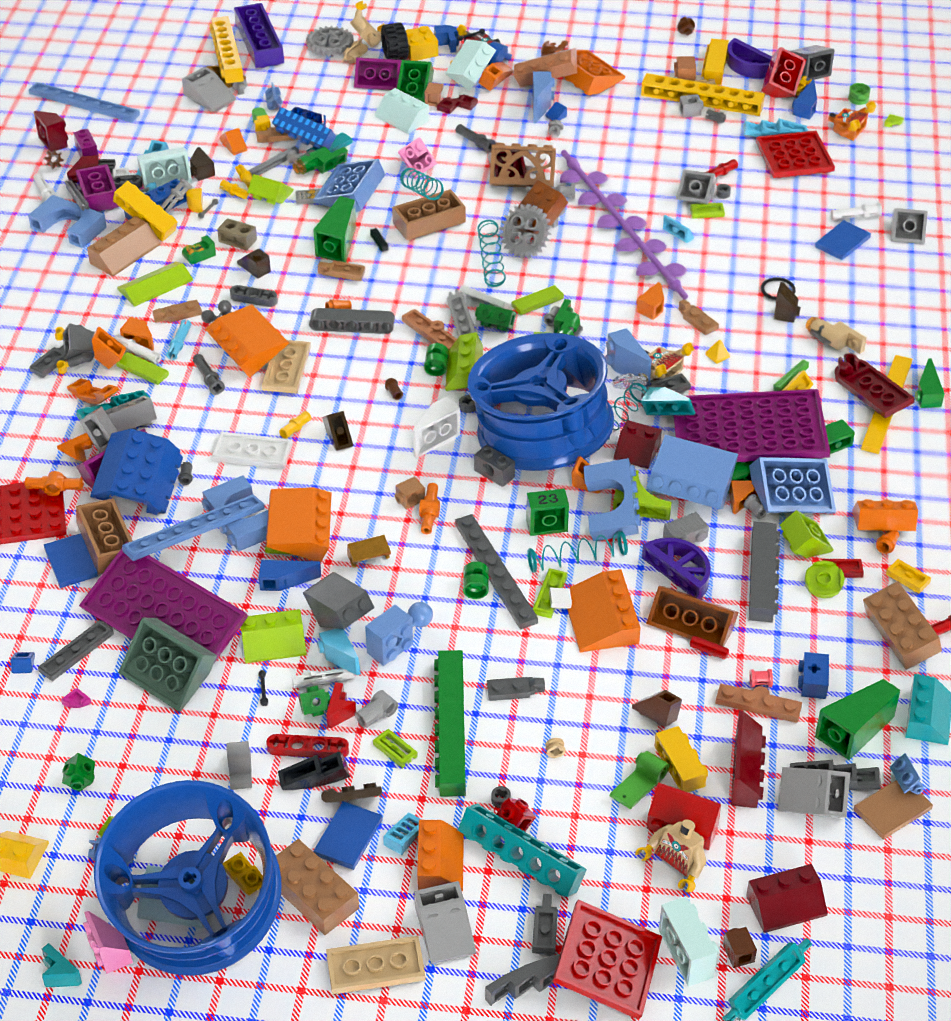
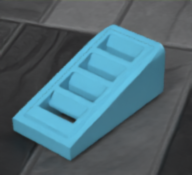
M408 812L383 836L384 846L403 855L419 834L420 818ZM409 821L414 822L415 824H417V826L409 823Z

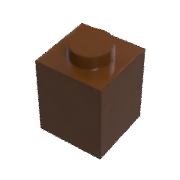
M747 927L732 928L724 933L723 947L733 968L755 962L757 948Z

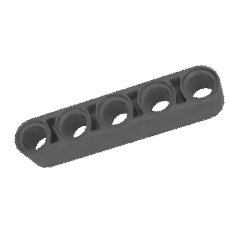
M315 308L311 311L309 327L314 331L389 334L394 329L395 315L391 311Z

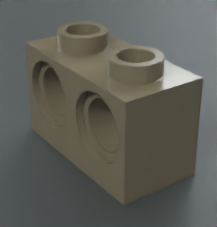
M227 218L217 228L218 241L223 244L248 251L257 240L256 226Z

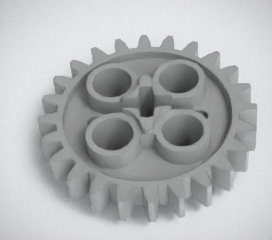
M332 25L330 27L325 26V28L319 27V30L314 29L306 37L308 50H312V53L316 52V55L322 54V57L325 55L328 57L333 55L335 57L336 54L341 56V53H344L347 48H351V45L354 43L351 31L348 32V29L344 30V27L338 28V26L333 27Z
M520 204V208L514 206L515 211L509 210L510 215H504L507 220L501 221L504 224V227L499 228L503 230V233L499 236L504 237L501 243L506 244L504 249H509L508 253H514L515 257L520 255V258L524 259L525 256L526 258H531V254L537 256V251L543 252L541 247L547 248L545 241L550 242L547 236L552 235V233L548 232V229H551L552 226L547 224L551 220L545 219L547 214L542 213L543 209H537L535 205L527 204L525 207V205ZM521 219V224L518 226L517 221ZM534 220H536L535 227L532 226ZM513 229H520V230H527V229H528V230H531V231H539V233H538V234H533V233H528V232L522 233V232H518V231H514V232H513L512 230H513ZM518 235L519 240L515 242V237ZM534 236V242L531 244L530 239Z

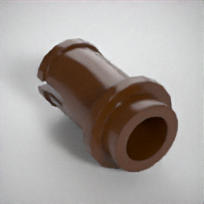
M388 378L385 381V389L391 393L393 399H401L404 394L398 386V381L394 378Z

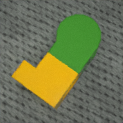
M261 107L254 108L252 110L255 133L256 131L267 130V128L271 127V122L265 109Z

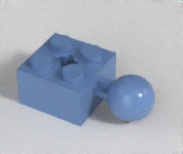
M416 602L409 607L406 613L395 604L365 626L367 654L384 666L393 661L403 651L408 650L413 645V627H425L433 619V610L430 605L425 602Z

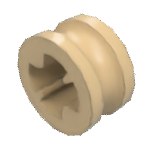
M552 738L545 743L547 755L551 758H559L566 752L564 741L561 738Z

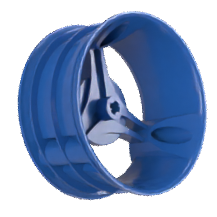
M538 333L517 337L501 343L486 352L474 364L468 377V390L472 400L475 402L479 423L477 437L480 447L490 446L514 460L515 469L526 471L562 468L574 464L579 456L585 459L594 454L606 443L614 428V413L607 401L608 392L605 381L608 368L603 353L594 344L585 339L561 333ZM567 387H573L589 393L571 397L566 393ZM519 402L527 406H545L555 412L526 416L505 413L494 407L499 403Z
M196 780L175 781L156 786L138 795L127 803L109 823L100 840L95 856V890L105 915L124 936L129 950L147 965L166 973L185 976L204 975L225 969L237 963L253 951L270 930L279 909L282 891L281 872L261 818L241 796L214 783ZM188 819L213 820L216 829L199 850L185 851L176 855L168 861L161 872L132 875L128 868L130 861L140 846L154 833L168 825ZM232 823L228 829H225L228 824ZM221 837H224L225 839L223 840L222 844L213 856L211 853L220 841ZM250 841L262 861V886L257 899L248 913L242 919L226 925L219 908L228 891V877L222 864L234 842ZM193 879L195 882L190 884L188 880ZM123 883H129L127 886H121ZM158 884V887L137 888V885ZM135 898L158 899L162 901L166 909L174 916L185 920L198 919L209 933V936L194 946L168 947L158 945L146 940L133 929L126 915V910L130 908ZM213 912L222 927L216 932H213L206 919Z

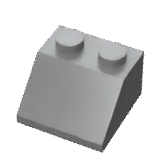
M683 169L676 200L708 204L714 195L717 183L715 174Z
M894 208L891 222V241L925 244L928 211Z

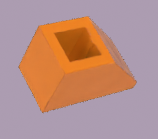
M660 282L650 287L636 301L637 312L651 320L657 318L664 311L665 298Z

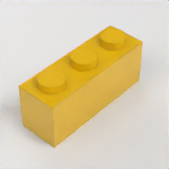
M679 726L655 733L654 747L661 759L670 765L669 773L678 789L691 792L705 787L708 770L699 761L696 749H692L689 744L687 734L683 733Z

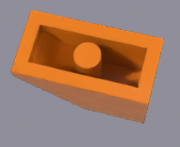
M129 317L120 328L121 336L133 339L137 344L153 351V338L146 321Z
M98 326L91 339L95 359L110 369L122 359L126 347Z

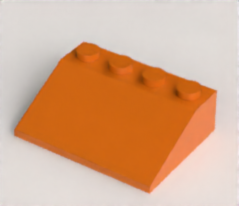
M577 50V73L564 76L566 81L572 82L576 88L583 90L586 95L599 94L626 77L589 50Z
M252 304L218 317L205 329L249 378L289 344L284 336Z
M315 487L271 489L269 493L266 547L309 560L320 561L321 563L330 545L332 492Z
M622 569L598 573L569 587L572 606L567 608L579 652L639 644L641 627Z

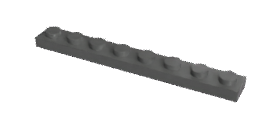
M473 514L455 519L456 528L476 560L486 564L489 568V581L519 629L538 624L537 615Z

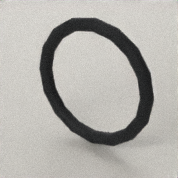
M781 277L769 278L761 285V292L772 300H776L777 297L769 295L764 290V286L771 281L786 282L792 287V292L796 293L795 285L788 279Z

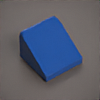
M555 102L545 116L552 121H560L567 117V107L559 102Z
M15 652L10 659L11 672L13 674L32 673L35 652Z

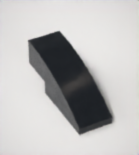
M340 751L322 759L315 755L278 771L282 790L314 788L350 777L346 759Z

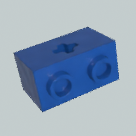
M804 652L803 660H799L798 672H802V676H798L797 686L801 688V697L826 699L829 687V654Z

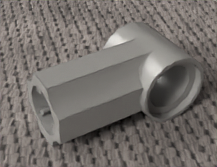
M379 690L373 695L370 703L355 713V718L361 727L368 728L383 716H392L399 704L384 690Z

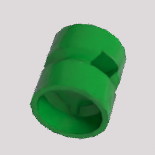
M433 343L426 349L424 370L430 376H441L447 370L449 350L445 345Z
M470 562L463 568V593L468 598L481 599L487 596L489 592V568L486 564Z

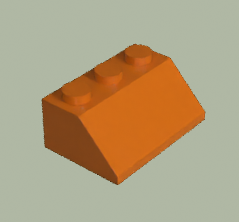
M865 499L863 501H856L852 514L857 530L916 531L919 510L916 502L911 500L892 501L885 499L883 501H873Z
M419 819L418 890L459 881L461 891H463L464 834L443 820Z

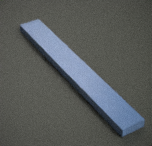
M36 82L28 89L31 95L132 123L140 116V110L40 82Z
M253 494L122 545V551L132 561H135L264 510L265 504Z

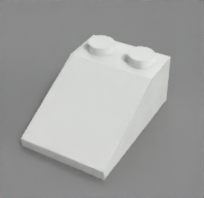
M447 396L431 404L414 427L413 444L415 458L460 436V408Z

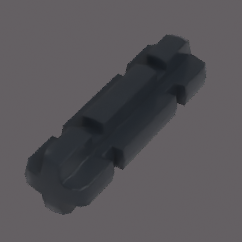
M377 228L370 229V236L380 251H388L389 245Z

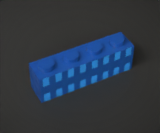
M280 107L272 121L277 132L281 134L286 133L294 140L297 138L307 146L309 144L313 145V148L316 150L321 147H326L329 150L336 138L332 129L283 107Z

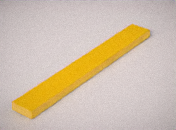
M895 355L887 377L903 388L913 359ZM874 411L861 450L876 454L880 453L893 415L884 418Z

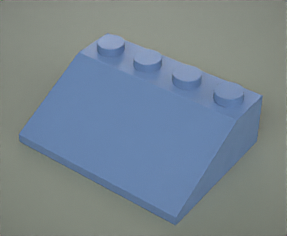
M379 158L338 164L314 197V203L331 207L342 196L354 199L355 211H361L386 175Z
M665 435L651 471L647 489L709 507L724 509L738 454Z
M759 457L749 465L752 484L766 513H793L795 510L801 513H836L827 459Z

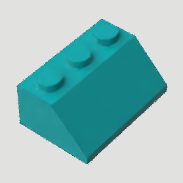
M914 674L910 690L905 738L948 745L951 724V692L936 677Z

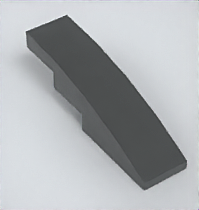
M833 759L790 763L792 768L849 772V790L881 789L879 767L857 769L856 763L834 765Z
M560 954L526 964L498 978L485 987V1000L492 1006L509 993L514 999H517L532 987L539 993L554 983L552 980Z

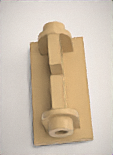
M363 38L354 41L351 48H347L344 51L342 62L347 60L348 63L353 64L356 62V57H360L368 51V46L362 43Z

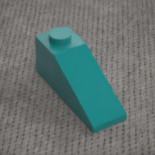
M649 387L641 399L646 415L695 414L690 398L666 387Z

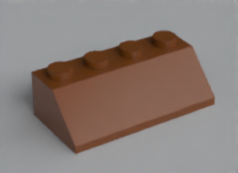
M658 586L646 624L690 640L693 636H697L724 647L733 631L739 612L666 586Z

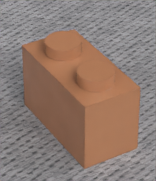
M677 56V61L674 62V77L692 81L696 80L695 56Z

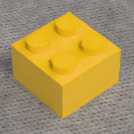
M428 26L406 30L409 46L408 59L410 61L439 56L438 39Z

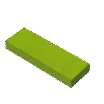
M556 285L511 301V306L519 315H523L564 299V293Z
M126 352L122 359L116 363L117 367L156 385H159L169 376L168 370L129 352Z
M548 569L533 607L536 615L552 618L555 608H551L549 590L550 588H564L568 572Z

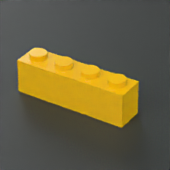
M711 38L710 44H707L701 77H704L707 81L708 79H715V85H722L729 40Z
M127 181L114 192L113 202L130 216H136L146 221L162 242L176 231L178 221L164 211L160 205L153 202L148 195L142 193L136 185Z

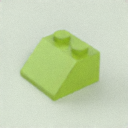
M253 174L247 193L252 194V198L256 200L267 199V203L275 205L276 202L282 204L293 193L294 188L282 182Z
M797 510L780 524L783 530V537L791 544L789 547L796 555L800 554L805 558L831 553L834 550L820 525Z

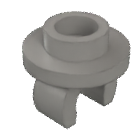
M245 79L243 82L232 83V87L234 90H237L238 95L245 94L244 89L247 87Z
M553 120L549 122V135L552 134L553 130H556L557 136H560V130H563L564 127L561 121Z

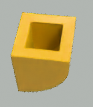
M202 188L189 189L186 192L188 208L193 212H203Z

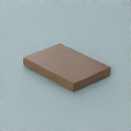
M895 780L854 805L853 810L884 840L932 810L933 804L922 793L915 794L910 790L904 793L898 781Z

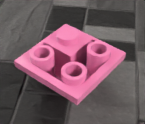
M420 137L398 151L407 168H414L424 173L437 164Z
M90 911L84 912L86 922L83 923L90 947L94 951L98 967L103 966L106 974L132 964V957L124 936L115 927Z

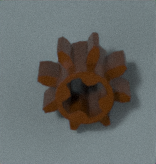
M686 16L679 19L680 21L677 25L679 33L686 34L687 36L692 34L693 30H695L694 20L689 17L686 18Z
M56 149L52 153L47 151L48 157L43 158L47 161L45 166L50 165L52 170L55 166L60 168L61 164L59 162L64 161L60 156L62 152L58 154ZM55 156L57 159L52 162L51 159Z

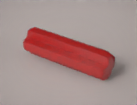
M693 636L690 640V647L721 659H726L729 655V649L697 636Z

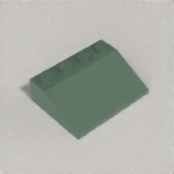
M142 617L118 673L175 710L182 711L210 674L217 655L161 620Z

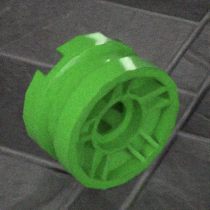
M864 83L852 84L849 88L848 100L856 105L868 103L871 88Z

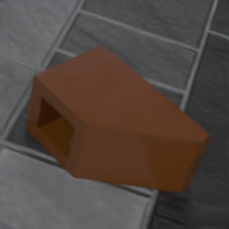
M663 690L632 704V709L654 720L658 725L667 727L677 721L682 698L667 690Z

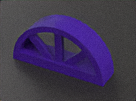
M733 38L729 42L726 62L729 68L745 77L765 78L772 56L737 38Z
M659 538L643 544L642 559L687 594L700 599L704 597L709 587L711 566L707 555L698 546L678 538ZM674 555L682 557L678 561H674ZM691 561V562H693L695 565H697L698 567H682V566H683L684 564H686L687 562ZM692 574L703 575V579L700 581Z

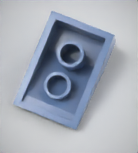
M533 72V124H537L551 107V100H554V91H551V88L555 85V78H552L551 72Z
M627 328L608 333L606 342L607 355H605L607 364L615 372L645 387L649 386L652 359Z

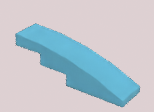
M778 118L776 123L761 120L760 124L745 121L743 124L744 135L754 137L808 131L806 125Z

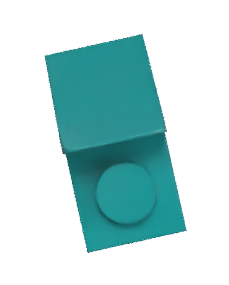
M50 943L41 948L44 957L42 961L48 968L42 974L45 987L79 986L82 983L79 970Z

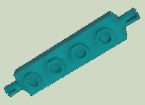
M805 938L799 945L788 942L728 999L731 1010L722 1019L724 1021H734L738 1017L739 1020H746L806 962L804 953L812 946L811 941Z

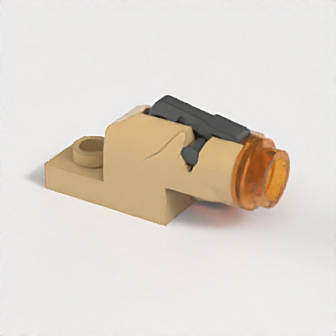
M812 316L806 322L805 328L823 344H828L836 350H841L848 346L859 354L865 351L867 337L841 321L832 325L825 320Z

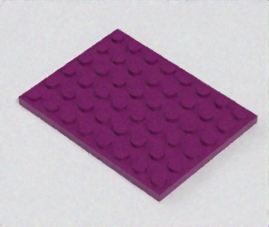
M818 389L686 395L691 400L695 414L673 415L675 437L737 453L736 462L756 461L759 457L830 458V447Z

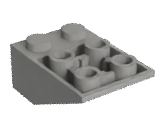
M203 67L182 78L183 93L212 112L236 100V97L218 75L207 67Z
M782 767L778 811L845 819L847 817L850 773Z
M459 881L414 891V906L431 964L476 954L472 930Z

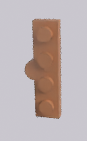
M415 308L402 315V322L432 344L441 343L449 350L457 340L444 330V323L442 321H432Z
M720 683L715 704L795 723H798L803 703L770 695L769 690L763 686H758L752 691Z

